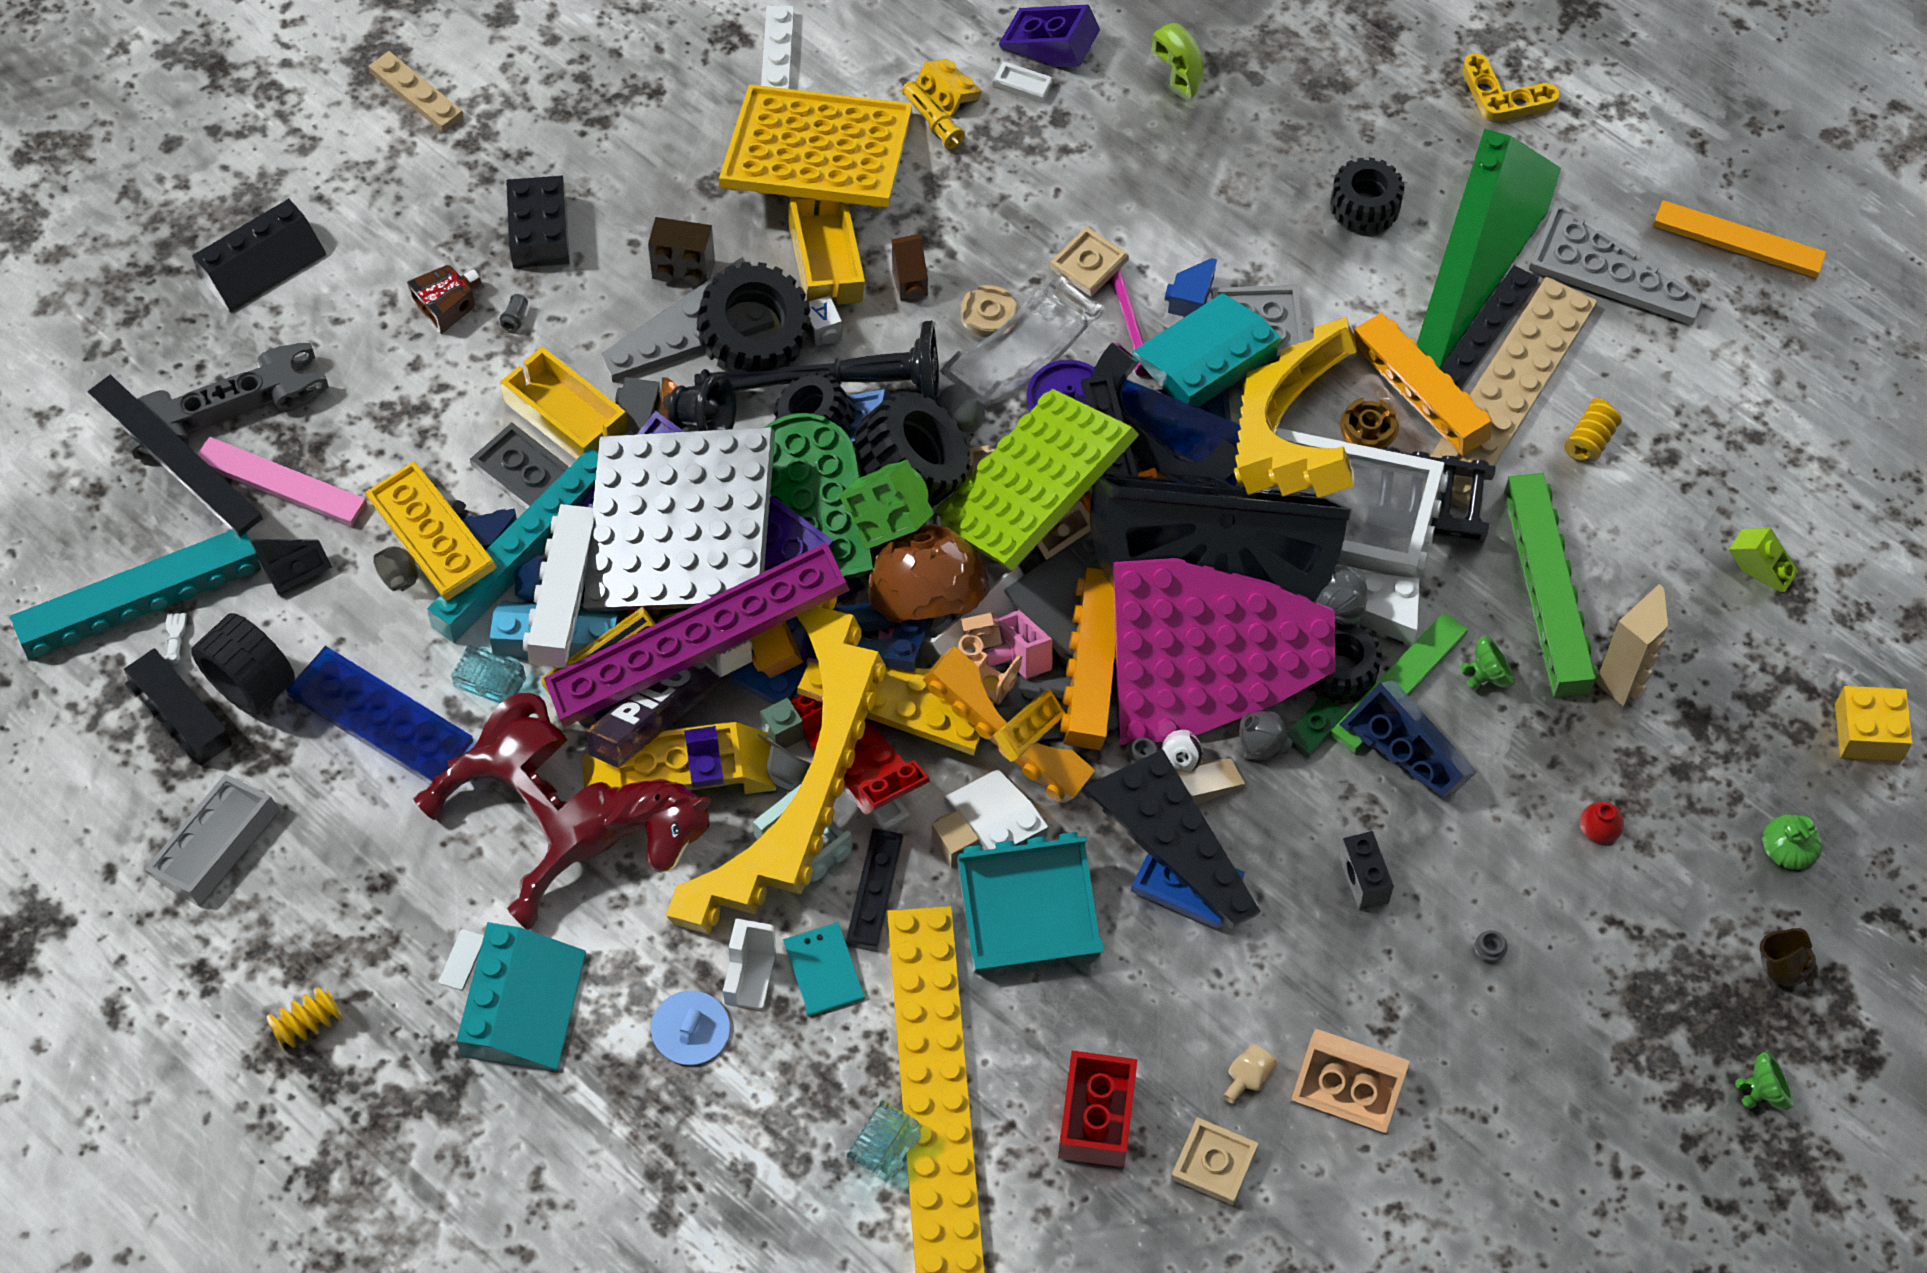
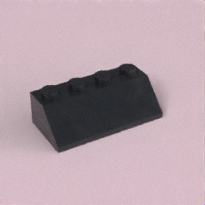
M288 198L192 255L200 279L225 308L231 312L325 256L326 252L305 215Z

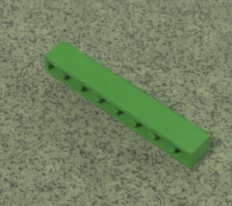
M1544 473L1508 476L1504 495L1553 697L1590 694L1594 682L1598 680V670L1596 664L1591 663V642L1589 637L1584 635L1585 620L1583 612L1578 611L1577 587L1571 584V563L1569 559L1565 560V539L1563 534L1558 532L1559 516L1557 510L1552 508L1551 485L1546 484Z

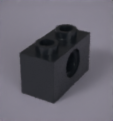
M1370 831L1343 838L1338 856L1358 910L1388 904L1394 885L1374 832Z

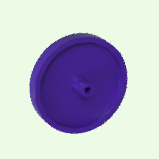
M1059 360L1040 368L1031 378L1027 388V408L1029 413L1038 404L1039 398L1051 389L1086 404L1080 383L1082 379L1093 376L1095 367L1077 360Z

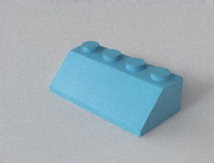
M501 601L493 612L489 637L494 657L528 659V651H523V639L525 632L531 631V627L528 624L531 608L536 609L537 603ZM580 606L568 659L620 623L623 611L587 612L583 606Z

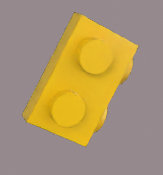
M948 59L925 62L916 80L919 88L950 116L955 115L960 103L976 101L982 93V90L974 84V81L956 68L955 63Z

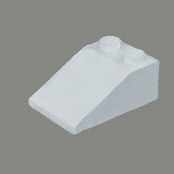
M999 769L944 797V801L952 813L960 810L979 838V845L983 846V850L996 849L995 843L1014 841L1015 846L1028 844L1027 839L1046 836L1047 840L1048 826L1038 811Z

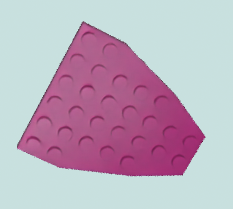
M1178 558L1113 562L1120 745L1134 742L1138 738H1148L1154 743L1164 742L1169 734L1181 729L1191 731L1196 735L1240 719L1248 713L1271 707L1336 672L1335 611L1331 607L1312 602L1302 595L1290 593L1271 582L1236 573H1224L1205 565L1201 567L1189 564L1185 560Z

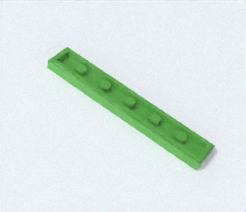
M1443 612L1331 730L1330 736L1355 754L1364 742L1360 740L1359 736L1350 730L1347 731L1339 724L1382 682L1395 680L1409 696L1467 635L1468 628L1446 612Z

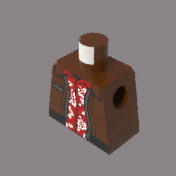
M445 265L407 282L411 300L440 334L447 331L474 308L475 302L472 289L482 284L479 275L474 269L460 276L450 265Z

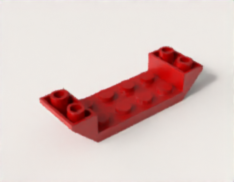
M801 695L790 702L803 721L804 739L808 747L815 754L822 727L823 702ZM865 718L863 737L857 740L854 748V762L851 768H847L843 779L844 790L861 811L867 815L930 782V779L915 760L905 763L873 724Z

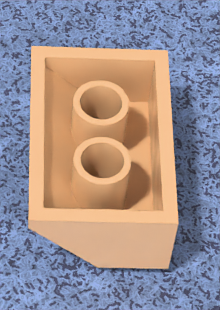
M1315 1028L1291 1100L1386 1133L1410 1061Z

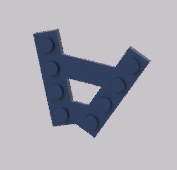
M870 603L846 606L835 605L834 611L854 615L861 628V632L895 628L891 638L867 640L861 634L857 647L878 651L886 668L915 671L934 618L897 623L887 620L882 613L872 609Z

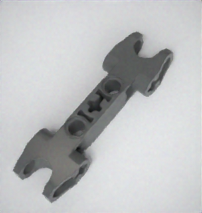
M296 343L279 346L263 352L257 358L259 368L201 387L172 399L167 391L159 390L143 395L138 400L187 445L189 443L187 434L215 425L272 402L281 411L297 408L321 395L329 388L324 373H297L298 370L310 364L315 359V355L310 343ZM306 352L302 356L295 357L299 353ZM315 383H319L318 385H316V386H314V387L308 388L309 386H311V385H313V384H315ZM134 439L129 444L134 459L153 458L145 449H139L142 446Z

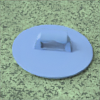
M683 991L671 995L658 1006L651 1022V1035L656 1048L670 1061L682 1065H698L713 1059L725 1047L730 1033V1022L724 1007L714 997L699 991Z

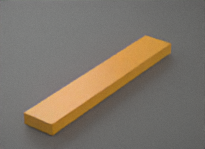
M1662 200L1653 227L1816 279L1826 251Z

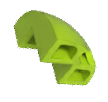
M1170 23L1153 33L1151 53L1172 66L1170 85L1192 99L1203 81L1204 66L1202 54L1193 36L1178 23Z

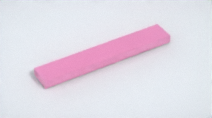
M212 437L207 439L197 454L220 475L350 527L354 525L367 505L365 498Z

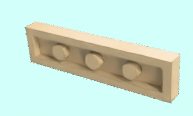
M390 51L368 66L370 74L442 133L464 118L463 111Z

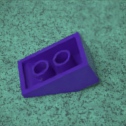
M1089 4L1019 8L1000 40L999 46L1002 49L1055 67H1076L1082 64L1100 31V27Z

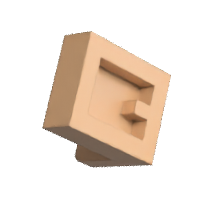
M987 613L961 619L963 631L978 636L983 642V649L999 646L1003 643L997 614Z

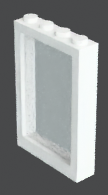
M1277 428L1276 435L1294 444L1315 448H1338L1341 446L1345 448L1354 471V486L1325 495V497L1351 508L1350 521H1347L1343 547L1337 564L1392 576L1417 578L1418 571H1424L1428 553L1424 552L1425 544H1431L1435 527L1430 526L1432 518L1439 517L1442 501L1437 500L1439 492L1445 493L1448 475L1444 474V462ZM1279 486L1267 488V489L1280 490V489H1279ZM1314 487L1298 491L1306 493H1316Z

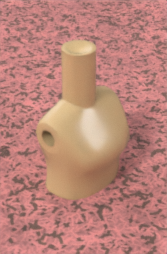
M1250 1044L1246 1051L1238 1056L1229 1068V1074L1235 1081L1224 1093V1099L1233 1104L1246 1088L1260 1091L1265 1085L1268 1075L1278 1066L1276 1059L1261 1047Z

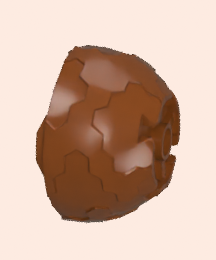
M937 525L921 526L915 532L889 541L880 549L874 560L873 571L870 572L868 586L869 601L872 609L882 613L887 620L897 623L941 617L953 613L967 614L977 608L979 603L989 593L987 573L984 568L985 564L977 550H974L966 540L951 529Z

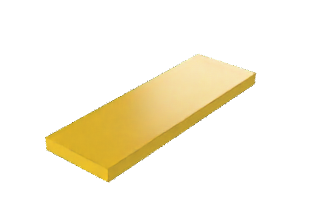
M415 460L365 492L370 503L446 602L497 569L495 562Z

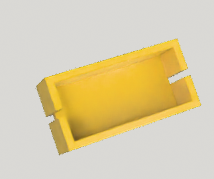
M789 197L787 219L801 286L806 294L804 301L809 302L830 295L832 301L836 300L837 305L863 302L865 279L848 204L828 200L819 201L818 216H814V199Z
M543 346L523 362L527 386L523 368L520 366L500 381L503 401L576 460L588 448L598 453L601 436H620L628 432L626 411Z

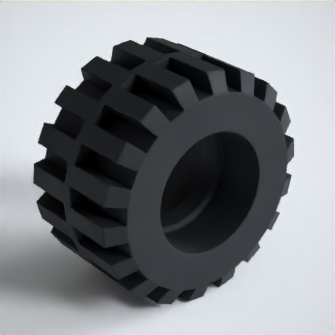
M1361 157L1357 158V162L1350 160L1346 163V166L1342 165L1334 178L1330 200L1331 212L1335 214L1337 222H1343L1342 226L1346 229L1351 227L1353 232L1365 231V234H1371L1374 230L1377 233L1382 232L1383 227L1388 229L1392 226L1393 222H1396L1400 213L1405 186L1404 182H1402L1401 174L1396 173V168L1393 165L1387 166V162L1384 160L1379 162L1375 161V158L1369 157V160H1364ZM1361 193H1366V194H1371V195H1373V196H1375V197H1374V198H1368V197H1363V196H1361V195H1359V194H1361Z
M811 372L809 376L805 374L799 376L797 381H791L789 383L790 386L782 390V396L776 400L775 404L777 407L774 409L775 420L797 413L816 414L826 417L827 420L840 426L846 433L850 432L852 428L850 423L854 422L856 417L854 415L856 411L851 398L834 377L823 372L820 374Z
M1335 621V655L1350 658L1356 666L1351 668L1335 666L1336 672L1308 686V689L1310 691L1316 690V696L1319 698L1324 695L1332 702L1340 700V704H1347L1349 699L1353 702L1359 701L1361 695L1364 696L1376 684L1382 661V648L1378 647L1379 640L1377 637L1371 638L1372 631L1366 628L1363 630L1360 623L1348 626L1338 624Z

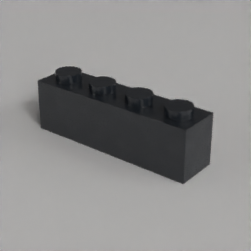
M155 648L124 668L128 678L125 685L135 698L139 695L145 701L142 704L152 718L158 716L162 720L160 725L170 739L176 737L181 742L178 746L189 760L194 757L202 766L232 745L226 728Z

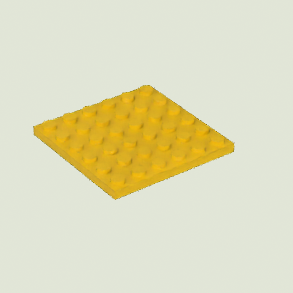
M749 84L719 176V188L733 191H752L760 194L785 195L791 198H811L817 201L828 200L844 204L870 205L875 208H889L912 115L913 103Z

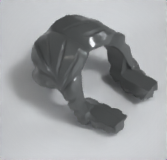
M1335 566L1330 579L1316 597L1315 603H1321L1333 608L1335 611V621L1338 624L1348 626L1359 624L1360 617L1364 613L1368 601L1367 584L1363 577L1352 567Z

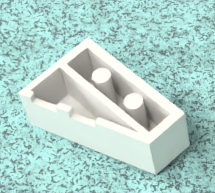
M1358 572L1365 580L1368 590L1366 609L1359 622L1362 624L1361 626L1376 631V635L1386 638V636L1402 641L1404 646L1410 648L1414 644L1417 634L1419 578Z

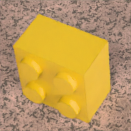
M1843 687L1835 703L1840 758L1903 761L1913 744L1906 689Z

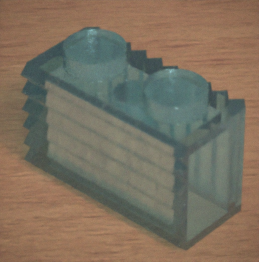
M467 645L451 674L454 687L501 704L508 697L518 694L526 680L524 666L519 660L511 656L500 657L484 646L473 647Z
M882 1100L879 1106L876 1107V1111L872 1113L868 1123L865 1124V1128L861 1130L857 1140L854 1141V1146L850 1148L846 1157L859 1168L887 1183L891 1177H895L900 1172L903 1165L902 1159L908 1149L915 1147L921 1137L920 1130L923 1126L912 1116Z

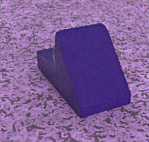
M716 726L684 730L692 789L724 784Z

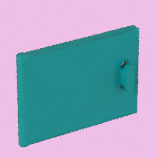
M839 922L783 939L808 1017L865 999V994L862 992Z

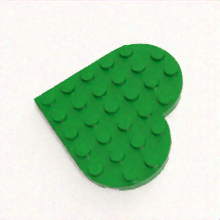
M810 413L787 415L765 426L764 428L771 427L775 431L770 494L836 543L831 552L845 580L870 575L874 568L873 549L865 550L857 534L859 529L857 525L852 524L851 519L853 517L850 512L846 511L839 497V494L861 477L859 458L851 439L840 426L827 420L826 417Z

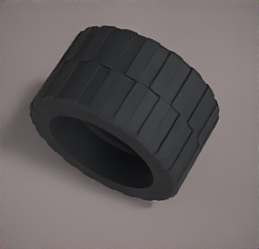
M236 613L226 615L191 648V654L195 663L215 689L238 709L253 716L259 715L295 681V672L277 645L254 623Z

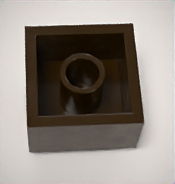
M655 217L648 242L652 279L662 282L683 283L689 286H700L709 280L715 262L712 225Z

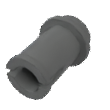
M521 294L511 295L506 311L499 318L503 329L514 332L521 327V318L528 305L526 297Z

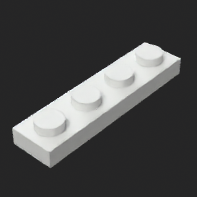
M767 5L761 86L789 89L794 6Z

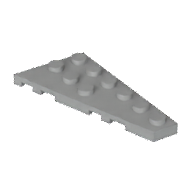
M1557 201L1555 202L1531 260L1530 271L1693 325L1703 299L1701 295L1675 278L1668 279L1658 272V267L1652 263L1645 264L1636 258L1637 254L1603 231H1595L1584 224L1585 219L1578 215L1572 216L1563 210L1564 206Z
M743 256L731 265L740 268L741 262H745ZM723 269L719 273H722L724 275L725 269ZM712 278L601 353L602 361L612 382L706 350L707 346H701L698 339L700 332L697 331V318L703 292L706 286L711 284ZM757 302L736 304L726 314L732 328L745 337L775 327L774 318L769 308Z

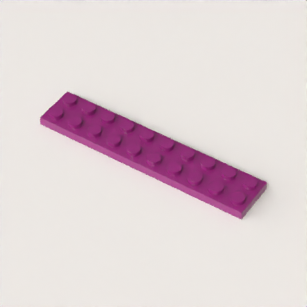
M826 542L545 677L544 680L558 718L565 728L829 601L850 589Z

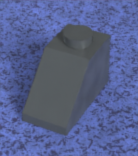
M625 377L623 387H618L615 403L626 411L627 424L634 435H637L655 411H659L662 400L660 382Z

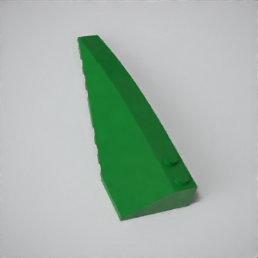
M1484 129L1417 341L1418 348L1426 356H1430L1439 369H1441L1453 352L1462 335L1464 336L1475 316L1480 313L1486 300L1490 298L1504 278L1516 256H1519L1527 240L1532 237L1540 221L1547 215L1561 170L1559 166L1516 138Z

